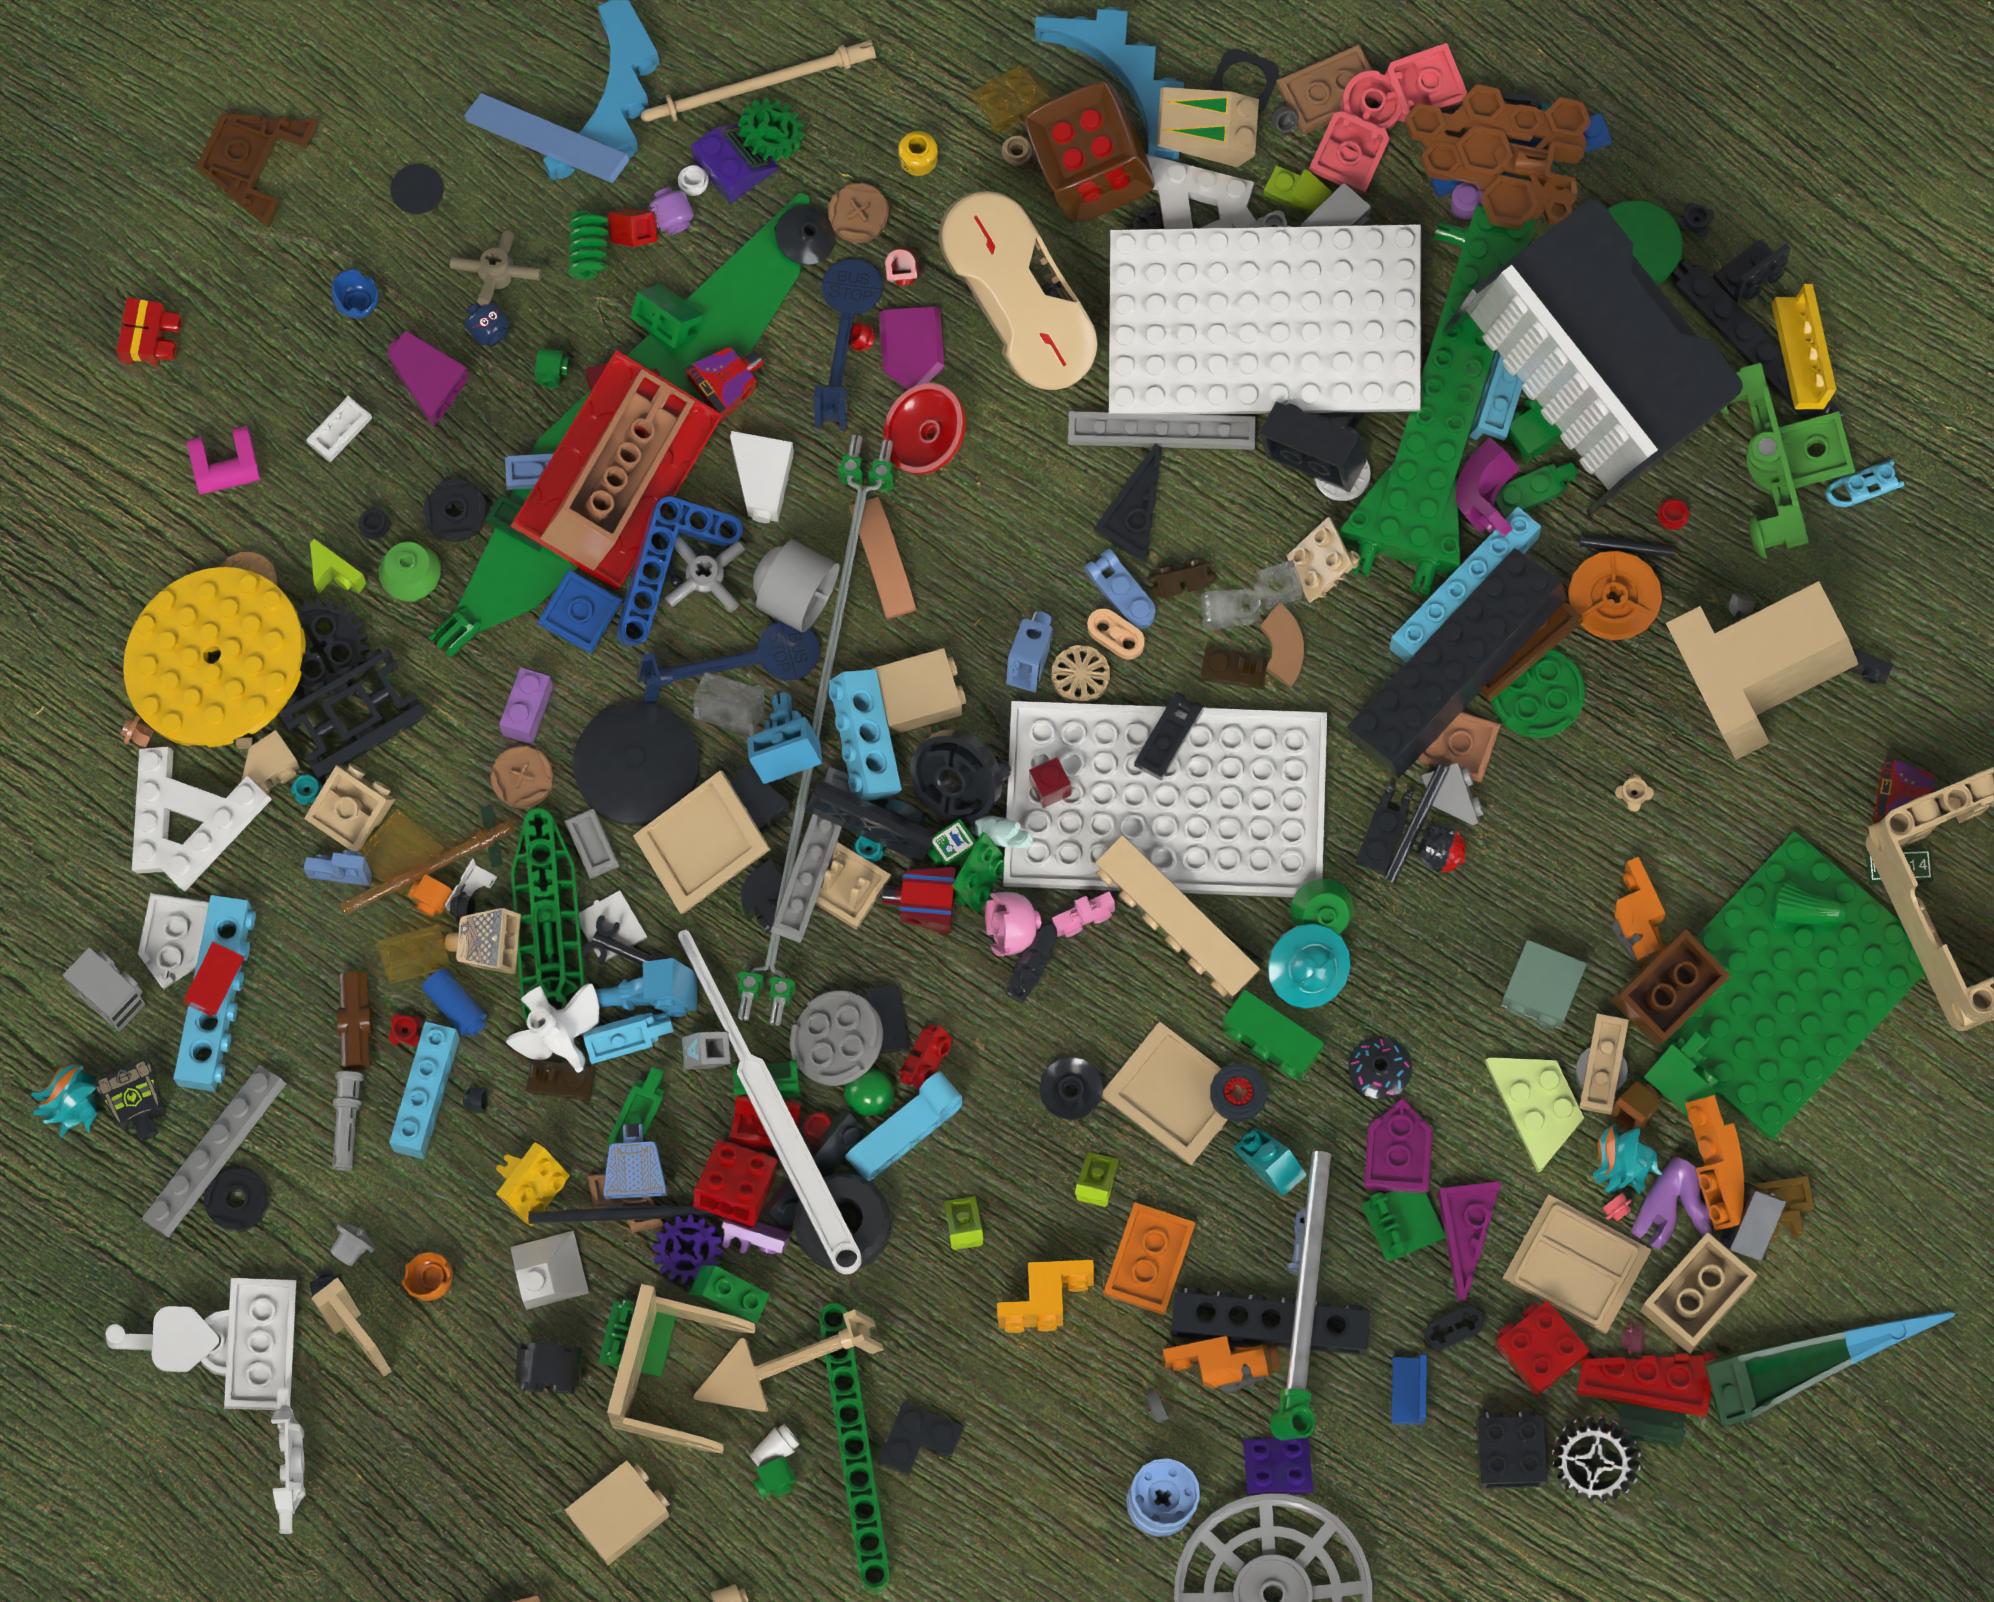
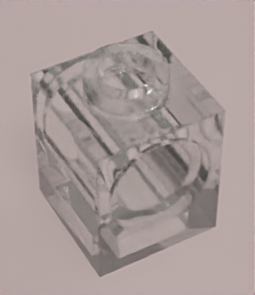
M1293 560L1257 571L1256 583H1253V588L1257 600H1263L1266 609L1276 607L1279 602L1285 604L1302 598L1303 586ZM1273 581H1280L1285 587L1282 590L1276 591L1271 589L1269 584Z

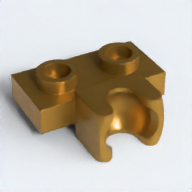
M1808 1176L1751 1184L1775 1193L1776 1197L1786 1201L1770 1241H1775L1779 1234L1778 1226L1781 1224H1785L1790 1228L1794 1238L1800 1237L1803 1233L1800 1212L1813 1210L1814 1208Z

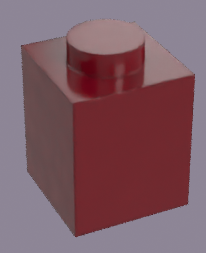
M1058 757L1029 770V782L1042 808L1072 795L1071 782Z

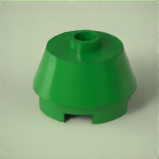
M1316 879L1302 885L1297 890L1291 903L1290 912L1295 927L1314 923L1329 927L1340 935L1350 924L1354 908L1351 895L1343 885L1330 879Z

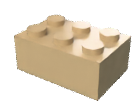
M1707 1232L1647 1299L1640 1312L1691 1354L1750 1288L1757 1274Z

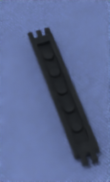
M1685 259L1679 263V267L1685 274L1677 267L1672 271L1671 276L1676 280L1673 283L1676 290L1750 366L1758 363L1762 364L1766 382L1804 421L1835 412L1840 413L1841 419L1844 418L1843 412L1831 400L1824 409H1795L1781 348L1700 265L1696 264L1693 267Z

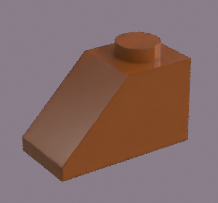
M1636 1081L1617 1100L1610 1118L1627 1131L1640 1128L1641 1132L1659 1109L1662 1100L1658 1098L1659 1093L1652 1086L1646 1083L1641 1085Z

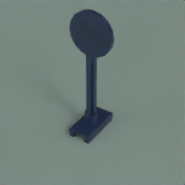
M843 260L834 264L826 271L822 280V295L827 305L840 312L841 316L829 384L826 387H815V428H821L822 421L824 420L839 422L840 431H846L848 422L847 390L842 389L841 385L853 317L856 314H862L871 310L879 302L883 293L882 278L879 272L872 265L861 260Z
M779 621L770 625L762 633L757 650L671 668L669 666L658 668L654 653L641 655L636 678L638 683L644 682L646 684L643 702L652 704L657 702L660 686L673 684V681L755 664H761L763 669L775 678L784 681L798 680L806 677L816 667L820 656L819 642L814 632L810 629L806 632H800Z

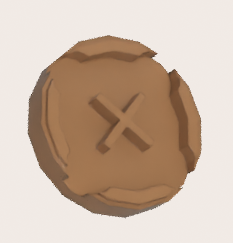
M851 183L844 186L845 188L839 192L837 191L832 196L828 206V214L833 230L839 237L852 243H866L877 238L885 230L889 221V206L886 198L875 186L866 183Z
M521 745L511 747L497 757L491 769L490 779L493 791L500 801L510 807L524 809L534 807L545 800L552 790L554 776L551 763L544 753Z

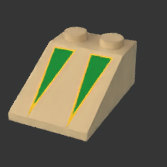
M1163 87L1160 89L1157 146L1239 167L1255 156L1259 99L1229 91Z

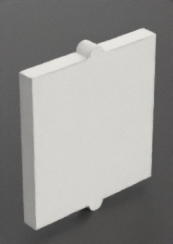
M620 890L601 901L595 900L593 906L579 913L580 928L589 942L592 941L597 931L596 921L600 915L605 916L602 928L606 931L613 929L616 922L620 923V931L613 937L617 941L632 947L647 938ZM593 949L597 957L599 958L601 953L598 950ZM606 949L607 956L605 961L618 954Z

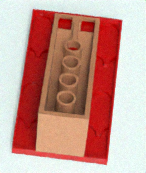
M616 350L510 527L525 534V536L552 550L558 556L618 591L636 562L652 506L662 498L675 497L723 415ZM661 505L660 514L662 517L669 507L668 505Z

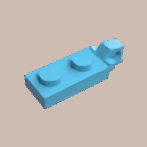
M666 1012L653 1016L652 1013L637 1015L592 1028L582 1034L590 1062L594 1064L653 1047L652 1043L659 1040L658 1036L672 1033L674 1030L671 1018Z

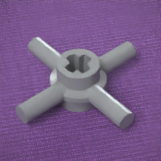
M677 536L674 549L688 564L686 569L687 580L664 598L670 607H673L694 590L703 593L712 591L729 612H733L739 606V603L721 584L724 577L723 567L745 551L743 545L736 541L716 558L711 556L698 557L681 536ZM702 571L706 574L710 572V576L706 577L704 574L699 575V573Z

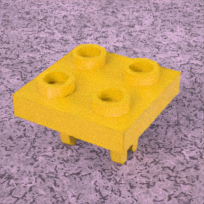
M534 1142L522 1159L507 1154L504 1156V1160L508 1165L506 1167L502 1165L496 1167V1170L506 1179L496 1194L524 1223L531 1227L534 1224L528 1223V1211L546 1210V1207L564 1187L566 1180L570 1176L552 1155L536 1142Z

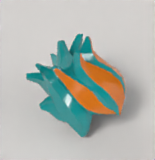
M69 1064L59 1068L45 1090L32 1092L31 1094L34 1099L41 1101L38 1104V1109L33 1110L34 1115L48 1116L42 1119L44 1124L60 1122L59 1136L61 1138L68 1129L77 1126L81 1122H83L85 1129L89 1133L90 1125L98 1115L97 1105L92 1095L96 1087L91 1084L97 1078L87 1073H81L80 1070H83V1065Z
M1614 1124L1604 1130L1597 1142L1600 1167L1592 1174L1593 1178L1597 1177L1595 1181L1597 1184L1610 1179L1605 1188V1191L1608 1193L1610 1191L1615 1193L1631 1183L1637 1193L1641 1195V1190L1644 1191L1646 1188L1644 1181L1649 1171L1660 1176L1662 1175L1658 1169L1657 1153L1652 1148L1638 1142L1640 1128H1635L1618 1135L1617 1127Z

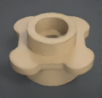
M1636 774L1630 775L1624 785L1618 786L1615 791L1616 797L1623 799L1628 804V809L1633 812L1638 811L1645 800H1651L1654 794L1653 789L1647 787V784ZM1635 790L1637 791V795L1634 796L1631 792Z

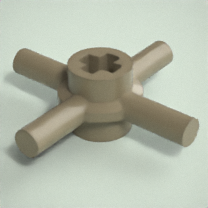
M509 231L503 232L498 247L483 252L480 260L451 257L450 269L478 272L480 279L484 281L477 300L481 306L484 304L489 305L494 290L508 286L512 277L541 280V268L514 265L513 260L508 257L514 240V234Z

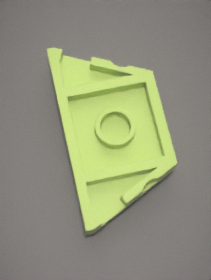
M1490 1057L1485 1060V1064L1538 1173L1546 1167V1164L1554 1154L1560 1150L1568 1137L1583 1122L1584 1116L1557 1060Z

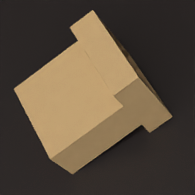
M1819 581L1717 633L1713 632L1701 606L1666 623L1722 736L1736 760L1770 743L1756 715L1859 664L1848 636Z

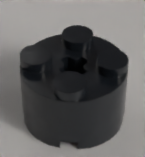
M518 1343L515 1383L519 1384V1389L525 1392L542 1393L543 1386L551 1387V1391L558 1394H575V1388H580L583 1348L574 1346L572 1352V1349L565 1348V1345L528 1343L527 1349V1345Z

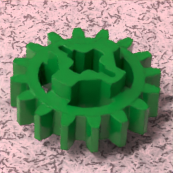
M765 97L761 104L754 100L750 107L746 106L738 122V126L741 127L738 136L746 137L743 146H752L753 155L760 152L762 153L763 160L766 161L770 155L773 156L775 162H778L781 156L789 159L792 153L798 151L805 136L801 132L804 123L796 122L799 113L791 114L789 112L791 105L787 104L783 108L780 106L779 99H776L774 104H770L768 98Z

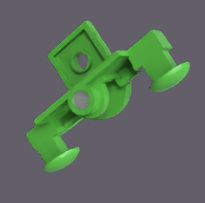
M1758 363L1740 368V372H1736L1742 381L1743 388L1741 393L1731 403L1748 399L1757 433L1748 445V471L1753 481L1761 489L1773 494L1779 515L1757 521L1756 514H1754L1750 519L1749 533L1752 545L1761 558L1767 559L1765 548L1786 543L1787 549L1809 543L1795 488L1855 473L1839 412L1778 427L1762 364ZM1726 406L1721 412L1725 415H1729L1728 408ZM1814 443H1820L1825 446L1826 450L1822 456L1812 457L1808 454V448Z

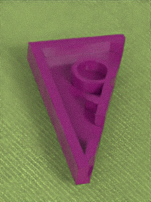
M1500 1181L1440 1188L1437 1191L1457 1302L1465 1301L1471 1288L1477 1260L1480 1258L1488 1223L1491 1221L1493 1206L1501 1187Z

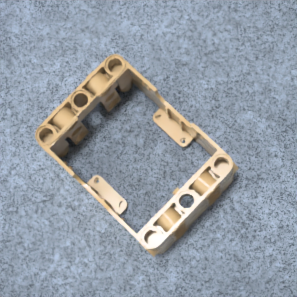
M1994 767L1980 771L1965 780L1934 793L1925 794L1903 806L1893 809L1880 822L1869 826V834L1866 838L1867 850L1947 1021L1952 1028L1958 1031H1966L1985 1022L1994 1021V977L1969 988L1966 987L1956 966L1957 964L1954 962L1952 953H1950L1946 944H1942L1923 901L1915 896V888L1918 886V883L1900 846L1905 847L1924 839L1940 823L1956 817L1958 822L1962 823L1983 814L1990 806L1994 807Z

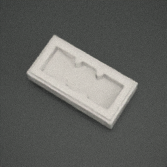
M347 396L306 441L313 449L331 462L372 419V416L352 398Z

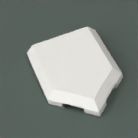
M150 893L138 955L163 990L196 968L209 902Z

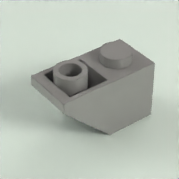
M1461 763L1447 766L1450 769L1432 806L1471 825L1481 823L1479 816L1484 815L1479 798H1472L1469 786L1473 785V780L1468 767L1462 768ZM1434 771L1422 775L1426 788Z

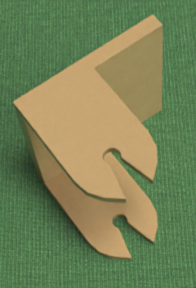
M641 1284L607 1411L612 1428L693 1449L723 1454L724 1445L693 1434L630 1419L629 1415L657 1312L743 1333L754 1334L755 1324L728 1314L657 1297L654 1287Z

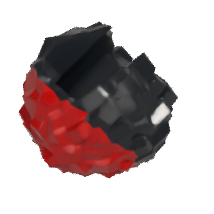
M1437 824L1426 828L1422 835L1424 840L1417 847V855L1428 869L1446 873L1455 870L1460 863H1464L1466 845L1464 838L1459 833V830L1454 827V824Z

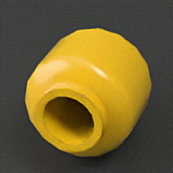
M913 131L901 139L898 146L899 162L908 174L923 176L930 173L936 167L938 162V146L930 134L923 131Z

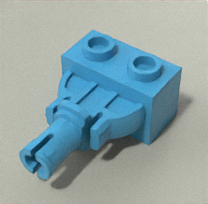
M780 693V704L777 694L772 697L773 713L770 715L772 724L769 720H766L763 732L747 737L748 758L763 784L822 764L821 743L807 718H802L801 714L796 710L792 711V697L788 693Z
M673 958L643 962V978L632 981L623 979L619 986L595 989L599 1008L622 1006L630 1011L634 1010L635 1006L647 1005L655 1006L656 1009L667 1012L668 1016L683 1017L687 1015V1011L698 1010L697 975L695 971Z

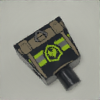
M149 1057L92 1082L123 1131L135 1127L141 1141L148 1140L158 1134L153 1119L163 1115L165 1110L156 1070Z

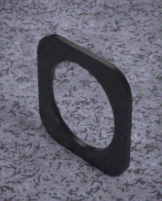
M1240 50L1226 52L1219 64L1210 90L1225 91L1222 85V78L1230 66L1240 62L1255 64L1264 72L1266 77V88L1257 98L1259 99L1258 113L1262 112L1267 106L1279 76L1277 66L1271 61Z

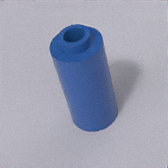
M446 968L436 971L424 982L422 990L462 1036L469 1034L475 1036L486 1026L484 1021L487 1014Z

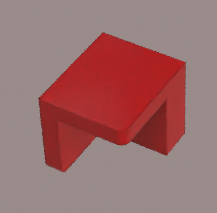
M626 208L608 212L611 243L636 247L657 242L656 222L652 211Z

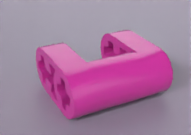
M248 425L232 429L238 457L209 464L202 436L187 440L193 473L200 495L261 480Z

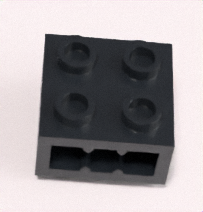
M1533 1411L1517 1412L1516 1417H1503V1413L1489 1412L1484 1413L1483 1418H1478L1476 1422L1479 1489L1545 1487L1547 1483L1544 1416H1536Z

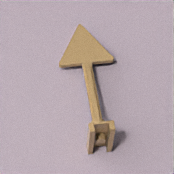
M852 1310L843 1314L847 1328L840 1330L838 1335L759 1366L754 1364L747 1340L741 1338L693 1397L697 1401L767 1412L768 1405L760 1383L762 1379L841 1348L849 1349L856 1346L870 1354L884 1350L880 1342L870 1338L869 1328L876 1326L875 1321L857 1310Z

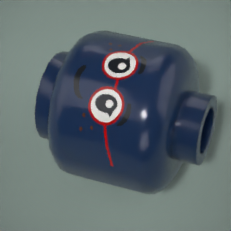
M490 301L489 305L484 304L482 306L476 302L467 310L469 316L465 320L464 325L479 345L484 346L488 344L490 347H493L509 335L510 332L507 329L510 326V320L496 302Z

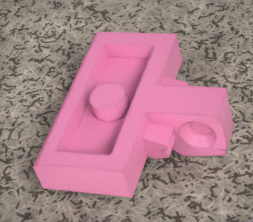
M1110 892L1089 901L1087 896L1075 900L1074 908L1052 918V925L1056 927L1057 937L1064 934L1066 937L1073 936L1079 933L1085 924L1092 921L1097 924L1107 920L1112 916L1111 912L1115 911V902Z

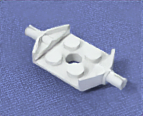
M277 1389V1409L273 1414L271 1423L277 1424V1428L280 1431V1451L284 1452L285 1464L280 1465L281 1484H285V1488H273V1495L277 1514H279V1533L291 1534L293 1533L292 1514H295L300 1501L306 1496L303 1485L305 1466L303 1451L304 1430L294 1418L293 1410L290 1407V1389Z

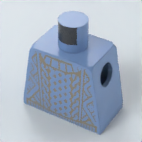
M642 1124L623 1125L624 1143L609 1145L604 1197L606 1199L667 1196V1187L656 1142H643Z

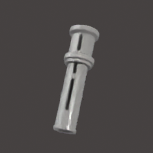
M335 1072V1079L338 1082L337 1095L333 1099L334 1109H337L332 1169L349 1171L353 1168L356 1111L360 1109L362 1101L359 1100L360 1081H363L364 1075L358 1072Z

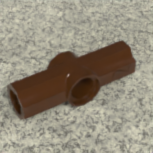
M348 971L339 974L340 1008L337 1009V1026L339 1036H341V1063L343 1070L363 1071L370 1068L369 1034H372L373 1030L372 1011L368 1001L369 980L365 972Z

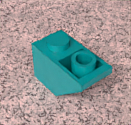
M1258 1127L1247 1133L1233 1147L1235 1152L1269 1187L1282 1196L1287 1194L1307 1175L1287 1147Z

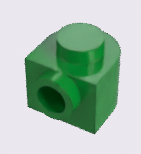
M538 349L535 365L537 384H541L546 388H558L561 386L562 375L568 376L570 358L564 357V350Z
M781 1457L756 1468L757 1478L753 1480V1483L761 1498L764 1496L769 1497L773 1494L776 1498H780L794 1490L792 1485L797 1480L786 1457Z

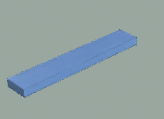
M482 93L464 115L466 121L610 183L615 181L629 162L627 154Z

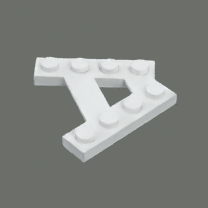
M1146 154L1155 181L1153 190H1157L1159 193L1164 229H1193L1189 199L1218 207L1219 220L1199 229L1260 227L1248 210L1254 182Z
M171 748L139 749L132 871L137 874L165 872L180 889L186 891L272 798L249 776H246L226 799L172 779L173 750ZM170 811L202 822L199 828L183 845L168 840Z

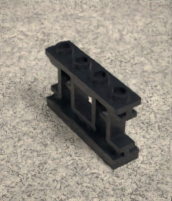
M379 648L364 657L366 662L357 668L353 664L345 667L337 673L338 679L327 684L326 680L316 684L309 689L311 692L309 696L302 700L298 696L292 698L284 706V710L279 713L289 732L304 724L318 749L305 756L318 780L330 775L336 765H347L428 717L426 710L419 702L415 693L400 700L386 677L387 674L399 668L389 649L382 652ZM386 664L385 667L376 671L383 687L372 694H367L360 681L350 687L347 686L348 683L379 665ZM358 692L373 717L346 733L331 707ZM331 695L330 699L321 703L329 719L315 727L312 726L305 713L293 719L292 716ZM391 697L398 711L409 705L411 706L410 710L379 728L373 729V726L382 722V718L375 708L379 703ZM335 729L344 743L356 737L357 741L321 762L318 761V758L328 753L320 739L321 737Z

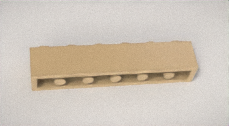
M1123 835L1095 862L1099 868L1096 874L1108 886L1114 883L1122 891L1119 897L1129 907L1133 908L1137 905L1145 913L1141 918L1154 931L1159 927L1168 936L1164 939L1166 943L1177 953L1182 949L1190 957L1187 963L1199 975L1206 972L1214 980L1210 985L1223 998L1228 994L1233 999L1260 971L1258 966Z

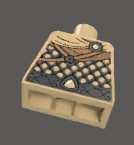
M499 908L463 916L459 922V933L447 934L445 939L446 949L449 952H457L456 959L460 963L476 968L515 974L521 914L505 908Z

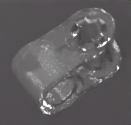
M1251 589L1208 591L1200 595L1202 625L1206 629L1213 630L1232 626L1252 625L1260 618V598ZM1243 604H1249L1250 610L1244 611Z

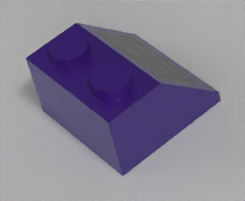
M738 123L714 128L691 145L693 160L706 171L709 180L729 204L779 169L770 156L765 161L763 160L762 153L752 154V146H743L746 137L738 136L741 129Z

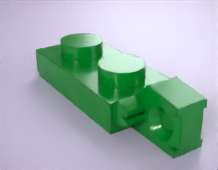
M1573 462L1556 468L1555 464L1542 467L1504 484L1496 496L1495 505L1504 519L1517 507L1526 512L1559 497L1560 493L1567 488L1565 484L1577 479L1578 472Z
M652 1067L645 1082L638 1080L636 1085L632 1086L608 1138L607 1145L624 1143L623 1125L642 1124L644 1142L663 1101L665 1091L659 1089L664 1077L663 1071Z

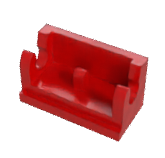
M212 941L184 998L183 1004L209 1016L216 1015L244 960V956Z

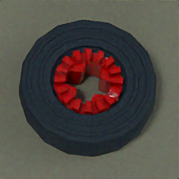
M1232 1064L1222 1068L1214 1076L1210 1085V1100L1213 1108L1223 1118L1230 1121L1244 1122L1254 1118L1262 1111L1267 1101V1085L1263 1076L1255 1068L1246 1064ZM1240 1085L1241 1090H1247L1248 1092L1243 1095L1241 1101H1237L1236 1096H1230L1229 1094L1234 1092V1086Z

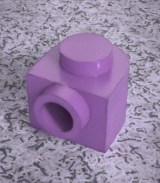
M1461 183L1456 186L1452 193L1450 205L1453 215L1460 220H1471L1476 205L1483 207L1480 197L1484 191L1479 190L1478 185L1471 183Z

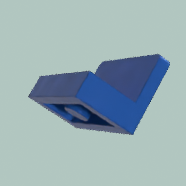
M1420 1354L1419 1358H1392L1391 1424L1424 1425L1426 1420L1427 1354Z

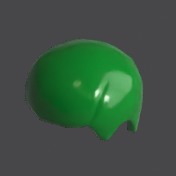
M870 1068L861 1077L845 1084L843 1096L847 1106L858 1115L864 1117L884 1115L895 1102L896 1089L891 1078L878 1069Z

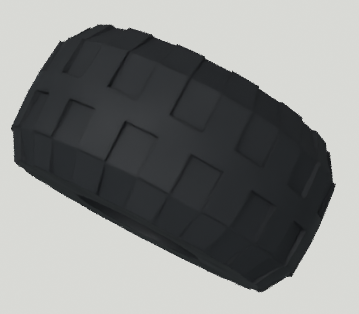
M844 1172L825 1175L823 1179L837 1207L853 1208L860 1213L863 1219L861 1227L852 1235L861 1254L859 1270L876 1260L877 1256L883 1252L887 1245L892 1225L889 1205L878 1187L860 1175ZM799 1200L795 1211L794 1226L797 1240L802 1250L815 1264L838 1272L834 1268ZM843 1250L836 1257L837 1264L842 1267H850L857 1260V1255L851 1250Z

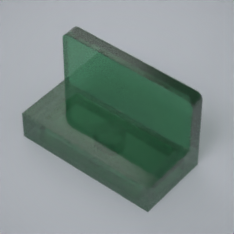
M1621 1402L1617 1429L1621 1431L1624 1427H1629L1630 1431L1626 1436L1627 1439L1636 1437L1637 1441L1680 1449L1685 1434L1683 1430L1686 1414Z

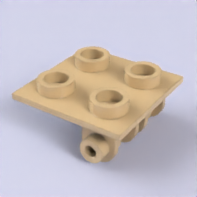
M1327 517L1286 555L1309 603L1319 597H1325L1326 592L1333 586H1337L1339 580L1345 578V573H1348L1353 568L1355 569L1360 560V556L1355 551L1347 552L1331 517Z

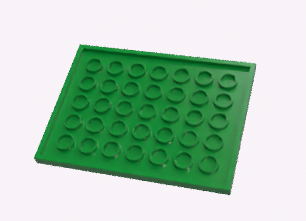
M1794 831L1695 937L1731 976L1660 1045L1667 1050L1681 1037L1688 1041L1696 1031L1701 1029L1710 1039L1700 1050L1704 1055V1062L1700 1066L1703 1069L1705 1067L1711 1069L1719 1076V1083L1724 1088L1718 1096L1772 1142L1925 975V972L1901 921ZM1791 879L1806 891L1835 899L1839 902H1845V918L1843 922L1837 921V923L1828 924L1773 922L1772 899H1775V893L1780 887Z

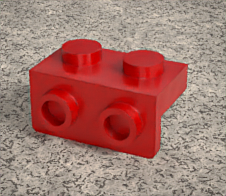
M736 1096L730 1142L742 1147L775 1151L749 1097ZM784 1100L797 1128H799L800 1104Z

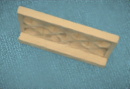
M338 1278L311 1298L335 1334L346 1328L383 1377L391 1372L390 1367L375 1343L356 1321V1318L361 1313Z

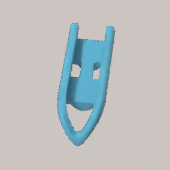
M1890 459L1832 482L1825 489V496L1834 506L1848 507L1903 487L1904 482L1903 480L1898 482L1895 470L1892 467L1895 464L1894 460ZM1874 474L1873 476L1864 479L1865 476ZM1845 484L1851 500H1837L1833 497L1831 491ZM1879 485L1880 488L1869 493L1868 486Z

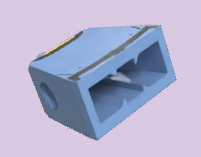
M1035 612L1032 620H1022L1008 656L1007 685L1034 693L1037 692L1052 644L1053 628L1050 626L1052 618L1048 614Z

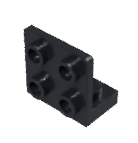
M1761 239L1715 272L1713 279L1737 304L1744 299L1746 302H1749L1760 293L1762 286L1768 282L1774 284L1785 274L1784 269L1788 263L1791 248L1788 244H1785L1773 252Z

